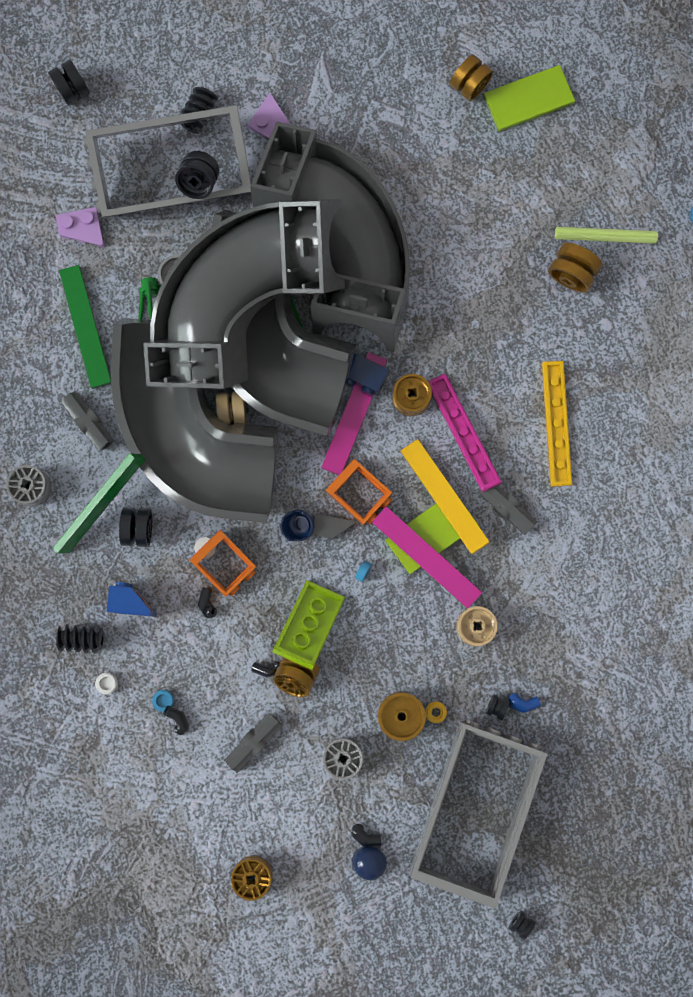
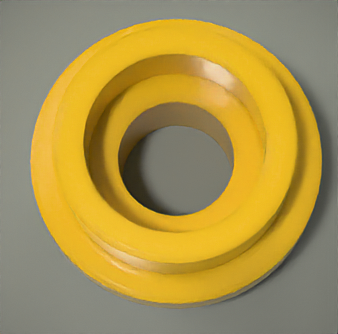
M434 701L427 705L425 714L430 722L440 723L446 718L447 710L441 702ZM434 708H438L440 710V714L438 716L432 715V710Z

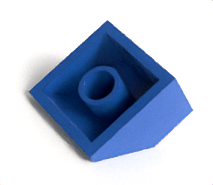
M116 582V586L109 585L106 612L157 617V612L140 591L132 588L133 584Z

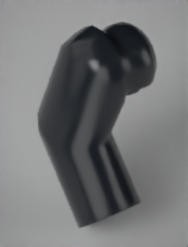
M202 587L197 606L206 618H213L217 615V609L210 601L212 589Z
M275 661L273 667L254 662L251 671L264 677H273L280 662Z
M169 705L166 706L163 715L175 720L176 726L174 729L176 734L184 735L189 730V723L185 714Z
M355 824L352 827V837L360 845H381V834L368 835L361 824Z

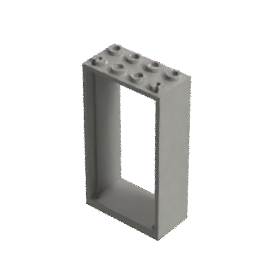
M237 105L85 131L86 136H83L84 147L88 149L90 158H87L88 168L94 174V179L91 180L94 192H97L99 199L96 201V208L98 214L101 213L102 217H112L251 193V178ZM230 116L243 187L214 191L203 199H193L184 196L111 209L97 138Z
M466 719L465 723H459L409 873L410 877L415 880L496 909L548 753L543 752V747L529 741L527 745L522 744V739L507 734L506 738L500 736V731L490 727H486V730L480 729V724ZM466 732L533 755L488 890L421 866Z

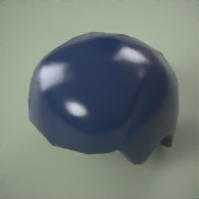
M301 509L288 512L282 517L280 523L281 533L289 541L306 540L313 534L315 527L313 517L307 511Z
M361 846L354 852L351 859L352 869L364 880H376L384 874L387 867L384 853L376 847Z

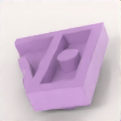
M270 93L248 124L250 130L269 140L276 122L290 124Z
M96 207L55 215L60 237L70 240L75 239L82 243L95 244L98 247H105Z

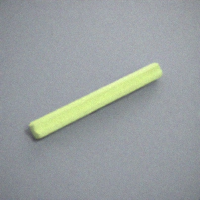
M556 227L555 238L655 244L658 241V232Z

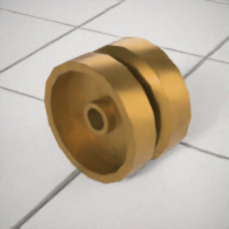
M563 243L556 254L558 259L553 260L548 273L555 281L566 288L586 293L590 290L594 282L593 277L598 275L603 263L590 250L574 243Z
M395 692L387 696L381 702L377 712L378 723L382 731L389 738L397 741H409L418 736L423 730L426 721L425 709L421 701L414 695L406 692ZM400 712H403L406 715V718L403 719V721H400L397 718Z

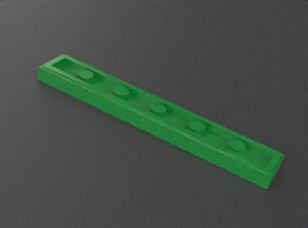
M79 265L59 270L90 387L95 389L111 384V377L81 268Z
M129 453L54 545L53 549L57 554L70 553L146 460L141 454Z

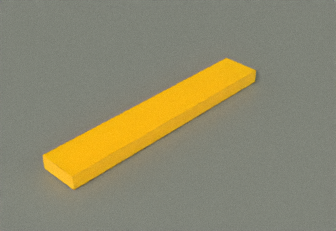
M564 361L542 362L550 487L572 486Z
M417 439L400 450L471 555L490 543L420 441Z

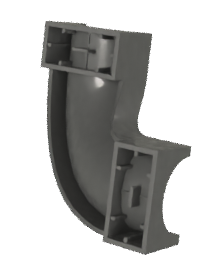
M276 122L250 186L253 207L268 203L298 200L342 199V208L335 213L331 223L329 251L336 275L340 279H345V288L327 293H315L311 303L313 334H322L326 326L334 323L354 324L377 335L384 343L386 351L394 352L406 316L410 281V259L407 238L394 202L375 174L350 152L333 143L317 139V130Z
M342 199L298 200L268 203L252 207L219 222L194 241L177 259L159 289L150 323V341L143 343L146 385L154 387L225 389L248 381L246 331L251 319L262 307L285 293H327L345 288V279H340L336 275L329 251L330 227L335 213L342 208Z
M228 210L215 213L211 228L236 213ZM285 293L267 303L251 319L246 331L248 381L231 387L244 401L269 418L327 436L336 423L356 344L319 333L313 335L305 331L294 316L291 293Z
M123 318L114 323L111 355L113 404L122 436L130 453L141 454L146 459L140 466L141 470L159 490L190 510L218 518L267 523L272 510L279 427L245 423L231 425L223 422L211 410L204 393V388L147 386L143 343L150 341L151 320Z

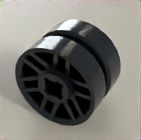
M70 59L61 64L64 74H62L58 67L48 72L67 106L77 101L74 92L80 98L90 94L84 80Z
M192 151L183 158L175 176L178 189L189 198H206L211 194L219 176V165L206 152Z
M134 507L122 508L119 523V541L121 546H133L135 542L137 547L150 546L153 526L151 508H139L138 512Z

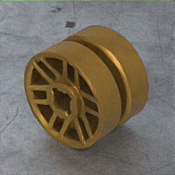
M472 54L456 70L450 80V86L458 92L462 91L461 95L471 102L487 86L494 71L486 64L482 65V61Z
M407 374L399 378L395 383L392 396L393 404L397 411L405 416H418L428 408L431 400V386L423 376L418 374ZM415 393L414 397H408L409 394Z
M283 657L273 676V682L287 694L295 697H307L316 681L320 668L315 663L313 670Z
M250 855L241 859L231 875V885L236 895L248 901L262 898L268 892L272 883V868L260 856ZM254 874L255 880L250 881L249 876Z

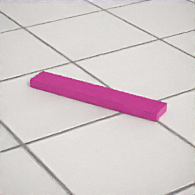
M369 352L366 355V359L383 367L386 366L387 359ZM354 385L321 469L336 475H340L345 468L373 398V395L368 396L361 392L362 388Z
M443 374L428 381L431 386L432 396L482 493L501 485L502 481L447 375Z
M385 507L373 520L372 523L467 609L482 594L477 587L388 507Z

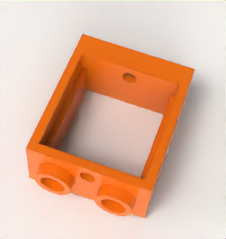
M355 459L326 489V493L363 526L366 523L370 525L378 516L376 512L381 507L383 509L387 507L392 501L390 498L392 492ZM356 472H359L383 494L380 500L364 517L337 494Z
M221 530L189 559L225 597L228 594L233 596L241 588L238 584L243 579L248 581L256 573L254 571L256 566ZM222 540L248 565L226 588L200 563Z

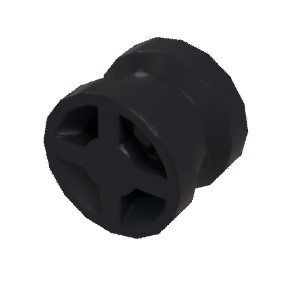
M493 694L485 714H493L497 719L503 720L510 701L507 699L501 700L497 695Z
M519 911L512 919L508 929L512 932H517L519 938L524 940L532 932L536 922L525 917L524 912Z

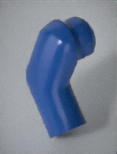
M513 693L508 697L511 708L521 713H526L541 706L537 696L524 700L519 698L518 694Z

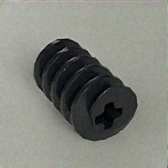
M195 87L193 94L189 96V101L185 103L186 108L182 109L181 114L209 110L207 106L212 108L215 106L211 99L217 101L219 98L207 88ZM199 121L180 124L183 128L195 134H199L195 129L196 127L203 128Z
M66 624L64 630H61V626L58 627L56 637L58 651H63L66 648L67 652H71L74 648L75 652H80L83 649L84 653H88L91 649L93 654H97L99 649L100 651L102 650L104 641L103 627H100L98 633L95 632L94 626L91 627L90 632H87L86 626H83L81 631H78L77 625H74L72 631H70L68 624Z

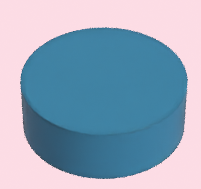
M363 561L355 578L363 583L369 575L373 564Z
M168 690L157 691L152 698L153 707L161 712H164L168 705L173 707V694Z

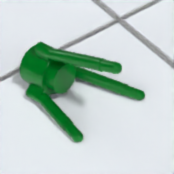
M147 277L141 280L142 287L139 288L138 319L141 320L143 317L144 298H147L149 318L151 319L153 312L152 298L157 297L161 285H158L157 278Z

